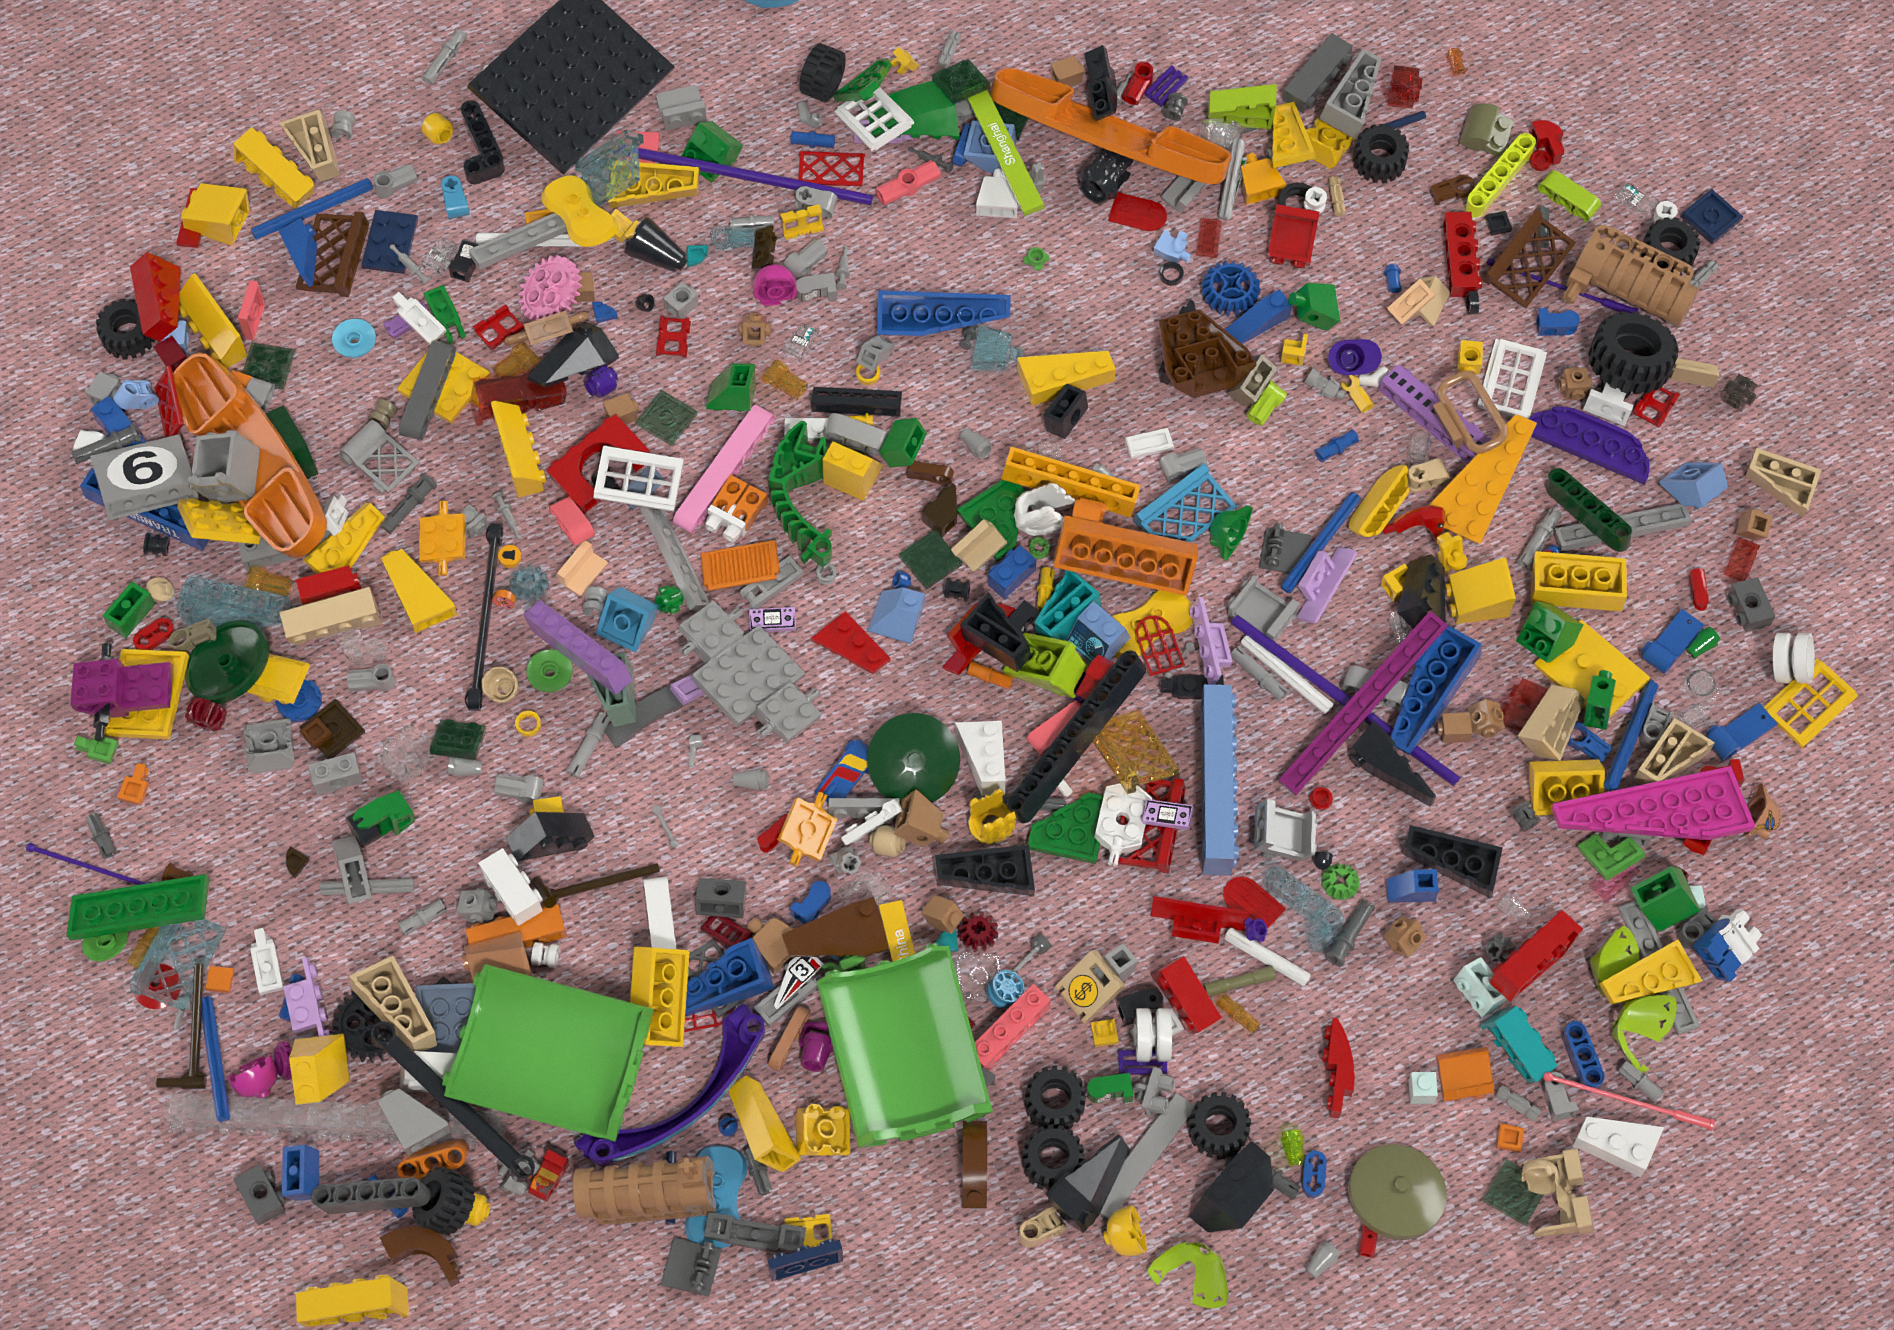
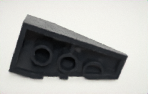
M582 322L572 329L573 332L566 334L528 375V380L543 387H548L568 380L570 375L577 373L584 375L587 374L588 369L601 366L607 367L619 359V354L601 328L589 322Z
M1374 721L1351 747L1349 754L1351 762L1357 768L1362 767L1367 773L1431 807L1434 804L1436 795L1419 773L1411 771L1407 757L1405 755L1400 756L1392 747L1396 743Z
M1120 1135L1115 1136L1100 1147L1092 1159L1081 1161L1079 1168L1073 1173L1066 1172L1046 1193V1196L1062 1219L1082 1233L1100 1215L1130 1151Z

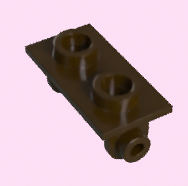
M774 226L756 231L751 269L773 265L774 256L771 253L775 252L777 236L773 232Z

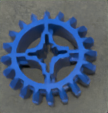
M1225 260L1223 265L1216 263L1215 268L1210 267L1208 273H1205L1201 285L1202 297L1205 298L1206 305L1211 304V311L1218 308L1219 315L1224 310L1227 317L1231 312H1234L1237 317L1239 310L1242 313H1246L1247 308L1250 309L1254 306V303H1257L1261 291L1259 287L1260 281L1256 279V272H1251L1250 266L1244 268L1243 262L1236 265L1235 260L1231 264H1228ZM1242 282H1244L1248 288L1247 293L1243 291V287L1241 286ZM1215 283H1217L1219 285V288L1221 289L1219 294L1214 288Z

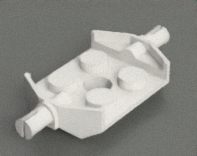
M1129 769L1126 782L1106 786L1094 837L1100 845L1109 849L1108 865L1111 866L1113 863L1114 867L1118 866L1121 853L1133 852L1140 849L1146 825L1142 822L1146 800H1152V797L1136 784L1139 773L1136 769L1134 774V769ZM1120 815L1125 816L1128 819V824H1118L1116 817Z

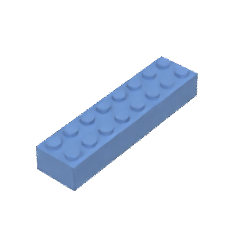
M1204 684L1201 698L1202 875H1231L1232 868H1236L1239 856V847L1236 845V837H1238V823H1236L1238 801H1235L1238 790V780L1235 779V772H1237V758H1235V750H1237V736H1235L1237 715H1234L1236 694H1232V685Z

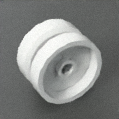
M1777 633L1773 648V671L1776 683H1790L1793 677L1797 683H1811L1815 666L1812 634L1798 633L1795 639H1793L1790 633Z
M1136 1008L1134 1046H1136L1137 1062H1149L1152 1057V1047H1155L1158 1062H1171L1172 1020L1170 1008H1158L1155 1013V1023H1152L1149 1008Z

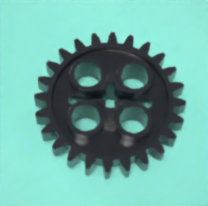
M351 991L353 998L350 1000L344 997L346 1005H337L341 1013L333 1014L334 1019L338 1021L332 1023L333 1029L337 1030L333 1035L344 1034L346 1053L351 1051L350 1056L353 1060L359 1055L362 1063L366 1057H369L371 1063H374L377 1056L381 1061H384V1054L387 1052L373 1044L366 1043L367 1039L370 1038L373 1026L371 1024L368 1025L365 1018L356 1012L360 1010L372 1023L382 1021L373 1011H366L368 1006L354 991ZM352 1022H361L359 1027L355 1029L349 1028ZM384 1028L380 1029L384 1034L388 1035L385 1039L390 1040L392 1038L390 1031Z

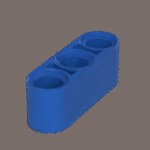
M1572 1021L1566 1026L1562 1034V1041L1579 1084L1599 1089L1605 1075L1585 1025L1578 1021ZM1569 1032H1576L1580 1038H1572ZM1578 1054H1585L1588 1057V1061L1579 1059ZM1586 1076L1595 1077L1597 1083H1590Z

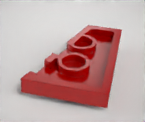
M846 611L811 638V641L815 644L825 647L830 652L838 654L871 674L876 673L890 662V657Z

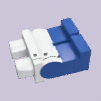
M1737 909L1730 916L1722 915L1718 919L1719 921L1693 945L1696 952L1706 962V966L1718 980L1732 982L1737 976L1736 970L1750 959L1752 953H1756L1760 949L1756 943L1762 934L1754 926H1749L1747 929L1744 927L1750 918L1744 910Z

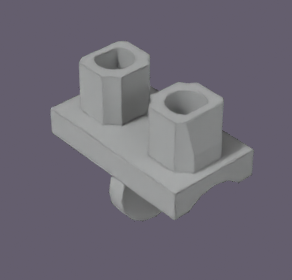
M1153 1067L1150 1079L1143 1078L1141 1083L1133 1084V1092L1138 1093L1136 1101L1142 1103L1141 1107L1146 1111V1116L1153 1117L1154 1113L1165 1114L1167 1112L1169 1101L1167 1098L1159 1096L1161 1091L1171 1093L1174 1089L1175 1080L1173 1077L1163 1074L1160 1068Z
M526 1150L521 1155H526L534 1161L535 1170L532 1176L534 1177L541 1165L532 1158L533 1153ZM498 1159L497 1163L502 1167L497 1174L504 1177L509 1169ZM517 1162L525 1173L530 1174L531 1168L527 1163ZM509 1173L499 1189L505 1193L509 1191L521 1196L528 1184L516 1182Z

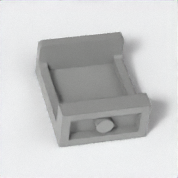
M1254 575L1250 581L1248 579L1244 581L1237 597L1233 596L1228 602L1227 616L1234 619L1236 615H1239L1276 642L1298 613L1300 603L1294 599L1290 603L1286 602L1260 585L1258 577Z
M1264 800L1255 806L1254 850L1297 861H1305L1314 856L1317 849V843L1315 842L1317 829L1316 812L1309 811L1306 814H1301L1275 807V800Z

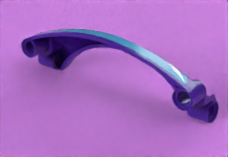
M742 1003L722 1020L723 1043L716 1069L702 1092L680 1112L650 1126L620 1130L615 1142L582 1134L574 1141L577 1149L584 1152L583 1156L593 1164L595 1162L600 1167L612 1165L613 1162L654 1148L693 1125L723 1098L745 1070L761 1040L765 1037V1025L762 1017L753 1014ZM755 1026L760 1027L757 1032H750L748 1030ZM603 1150L610 1151L606 1157H599L597 1155Z

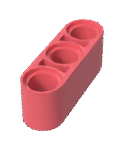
M570 496L549 506L552 516H556L557 524L574 546L595 536L590 522Z
M1079 700L1069 704L1028 735L1027 741L1040 756L1045 753L1082 704Z

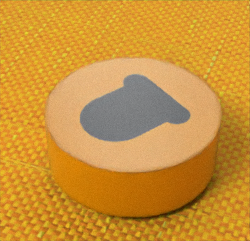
M506 545L498 553L500 564L506 568L516 567L522 559L519 548L514 545Z

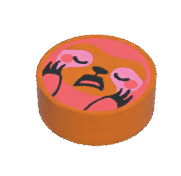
M500 589L494 592L492 602L496 606L512 609L516 602V596L508 590Z

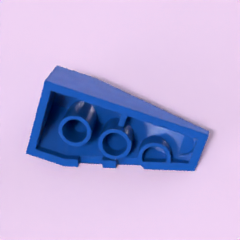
M753 938L729 947L724 951L725 954L715 962L712 961L707 965L706 970L687 982L685 1016L751 998L775 988L768 965Z

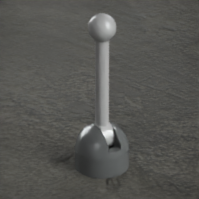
M1038 933L1031 942V952L1012 971L1017 973L1035 953H1046L1052 947L1051 943L1042 934Z

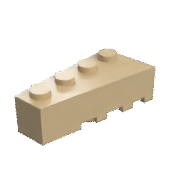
M370 587L279 612L286 638L290 644L294 643L295 645L303 644L311 639L324 638L382 624L376 599Z
M394 956L349 976L351 989L381 1021L389 1022L393 1025L396 1035L410 1049L424 1052L437 1046L435 1031Z

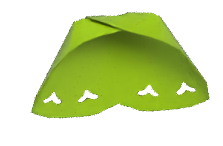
M1624 925L1617 929L1590 958V965L1598 991L1603 996L1605 994L1599 983L1637 963L1639 960L1637 941L1632 932ZM1621 932H1623L1626 938H1620ZM1629 945H1630V949H1629V950H1630L1631 953H1632L1631 955H1630L1628 952L1625 951V950L1628 948Z
M1656 995L1626 1001L1613 1025L1612 1038L1632 1065L1641 1073L1646 1072L1649 1068L1643 1064L1640 1067V1062H1638L1628 1048L1623 1030L1662 1042L1661 1039L1671 1030L1676 1017L1677 1003L1675 997ZM1668 1002H1670V1004L1668 1005L1669 1011H1667L1666 1007H1664V1005H1666ZM1666 1019V1022L1663 1023V1027L1660 1028L1659 1021H1663Z
M1198 1242L1177 1244L1154 1260L1147 1270L1151 1279L1158 1285L1167 1272L1187 1261H1191L1196 1267L1192 1303L1210 1309L1227 1305L1229 1292L1223 1259L1204 1244ZM1200 1247L1203 1248V1249H1205V1250L1208 1249L1209 1253H1208V1254L1203 1253V1252L1200 1250ZM1154 1270H1161L1162 1278H1160L1158 1273L1154 1272ZM1204 1293L1205 1299H1203L1201 1296H1196V1294ZM1218 1296H1220V1298L1223 1299L1222 1301H1214V1299H1216Z

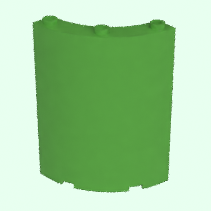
M938 943L929 944L924 947L925 950L894 962L882 961L877 963L875 967L848 972L831 970L825 973V977L817 981L859 1148L886 1145V1140L898 1138L899 1142L928 1136L954 1128L956 1122L964 1119L969 1123L993 1112L949 946H939Z
M485 964L481 972H477L474 977L473 986L476 987L471 1012L467 1025L462 1026L459 1036L462 1042L450 1072L446 1071L442 1085L446 1086L444 1096L615 1142L624 1120L622 1116L625 1107L629 1105L644 1053L642 1051L644 1041L648 1037L654 1009Z

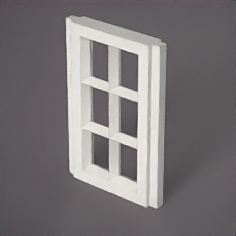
M880 87L873 92V98L877 103L867 108L863 104V100L857 102L846 101L834 111L871 151L879 149L911 128V125L914 124L913 119ZM860 105L865 111L854 117L850 111ZM883 107L888 113L878 119L873 113ZM870 115L875 122L865 128L860 121ZM894 118L898 124L888 129L884 123ZM880 126L885 133L875 138L870 132Z
M1495 339L1483 386L1491 400L1495 388L1507 391L1503 406L1494 404L1500 414L1512 417L1518 414L1527 419L1530 418L1547 352L1511 341ZM1505 350L1517 353L1513 367L1502 364ZM1521 354L1533 357L1530 371L1518 369ZM1500 369L1512 371L1508 387L1496 384ZM1516 373L1528 376L1524 391L1512 388ZM1511 392L1523 395L1519 410L1507 407ZM1479 398L1477 407L1487 410Z
M603 446L593 498L674 512L684 459ZM609 460L627 462L625 474L608 472ZM632 463L651 466L649 477L630 475ZM655 467L673 470L672 481L653 479ZM606 476L624 478L622 490L605 488ZM629 479L647 482L646 493L641 494L627 491ZM652 483L670 486L668 498L650 495Z

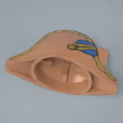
M1760 783L1757 785L1747 806L1755 828L1754 831L1744 832L1743 835L1749 837L1755 833L1766 840L1770 836V832L1780 826L1781 812L1778 805L1769 795L1766 786Z

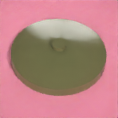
M1383 1145L1368 1151L1358 1160L1353 1168L1348 1184L1350 1203L1361 1222L1373 1232L1395 1240L1414 1239L1429 1232L1441 1218L1447 1201L1446 1185L1436 1165L1421 1152L1403 1145Z

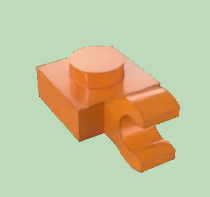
M137 763L133 776H125L117 797L120 801L142 806L149 787V783L144 781L149 772V769L146 768L147 765Z

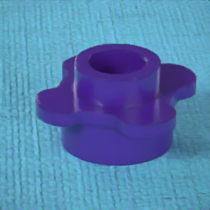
M1247 918L1245 920L1247 939L1249 941L1258 940L1260 943L1263 942L1268 931L1266 923L1261 919L1252 920Z

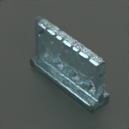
M624 130L576 162L575 171L582 173V180L589 185L592 196L595 194L593 200L598 207L640 181L638 146L644 143L642 134ZM624 163H625V164H626V165H625V168H624L623 172L621 173V170H622L623 165H624ZM631 171L632 177L628 179L629 173ZM611 172H613L612 177L608 182ZM618 177H619L620 180H619V182H618V184H617V187H615L616 182H617Z
M206 919L192 921L197 929L183 932L182 923L161 926L130 982L131 993L138 996L143 994L184 1012L193 995V979L184 982L180 972L194 968V964H203L204 974L226 933V928ZM210 929L218 932L216 939L205 942L202 932ZM199 933L202 943L189 947L186 937ZM182 939L186 949L173 953L170 947L171 943ZM204 948L207 956L205 959L195 962L191 952ZM188 953L191 964L178 967L175 957ZM172 959L175 969L162 973L160 969L161 962ZM177 974L180 984L167 987L164 977ZM161 979L164 989L156 992L147 989L150 982ZM183 988L185 997L180 1003L173 1000L169 992Z

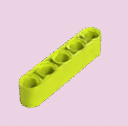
M1520 134L1469 194L1465 211L1472 212L1473 218L1480 217L1485 213L1530 159L1536 144V140L1531 134Z

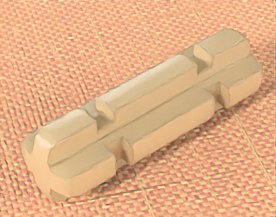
M1332 176L1329 178L1328 184L1331 189L1330 196L1332 206L1334 207L1333 214L1335 216L1345 215L1346 209L1343 203L1342 187L1340 186L1341 180L1339 176Z

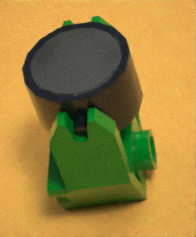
M400 791L379 797L345 817L352 834L355 835L362 848L391 831L397 836L415 822L414 813Z

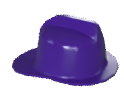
M1367 339L1338 341L1331 347L1328 355L1329 365L1335 372L1341 375L1372 373L1378 368L1382 359L1379 346Z

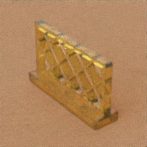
M1140 710L1111 718L1093 741L1127 794L1136 792V786L1179 774L1178 766ZM1138 720L1140 724L1138 726H1134L1127 723L1129 721ZM1113 726L1119 729L1117 732L1107 730V728ZM1123 730L1134 732V735L1128 736L1121 733ZM1139 734L1148 736L1149 740L1146 741L1139 739L1137 737ZM1121 740L1129 744L1125 747L1118 745L1116 742ZM1133 744L1144 747L1143 751L1132 749ZM1148 749L1159 751L1158 756L1147 753ZM1127 755H1132L1139 758L1136 762L1129 760L1126 757ZM1143 759L1153 761L1154 764L1150 766L1141 762ZM1160 763L1169 766V768L1161 769L1157 768ZM1139 769L1149 773L1143 776H1138L1136 771Z

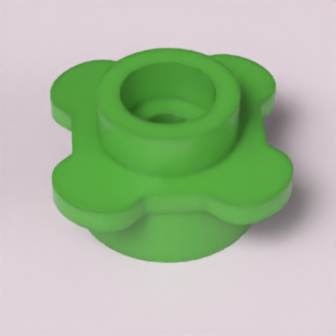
M1038 247L1031 248L1028 256L1024 257V263L1033 266L1036 271L1043 268L1042 265L1049 261V255Z

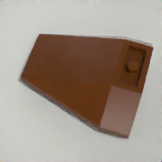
M1200 309L1159 320L1166 374L1175 389L1192 398L1235 387L1257 365L1247 347Z

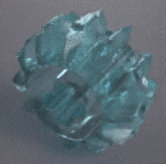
M529 564L528 568L524 569L520 565V572L513 571V578L510 579L511 592L517 595L519 601L525 598L529 604L531 598L534 597L538 602V594L545 596V589L549 587L547 574L542 572L539 566L533 569V566Z

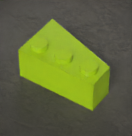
M1277 84L1210 91L1207 125L1271 129L1276 108Z

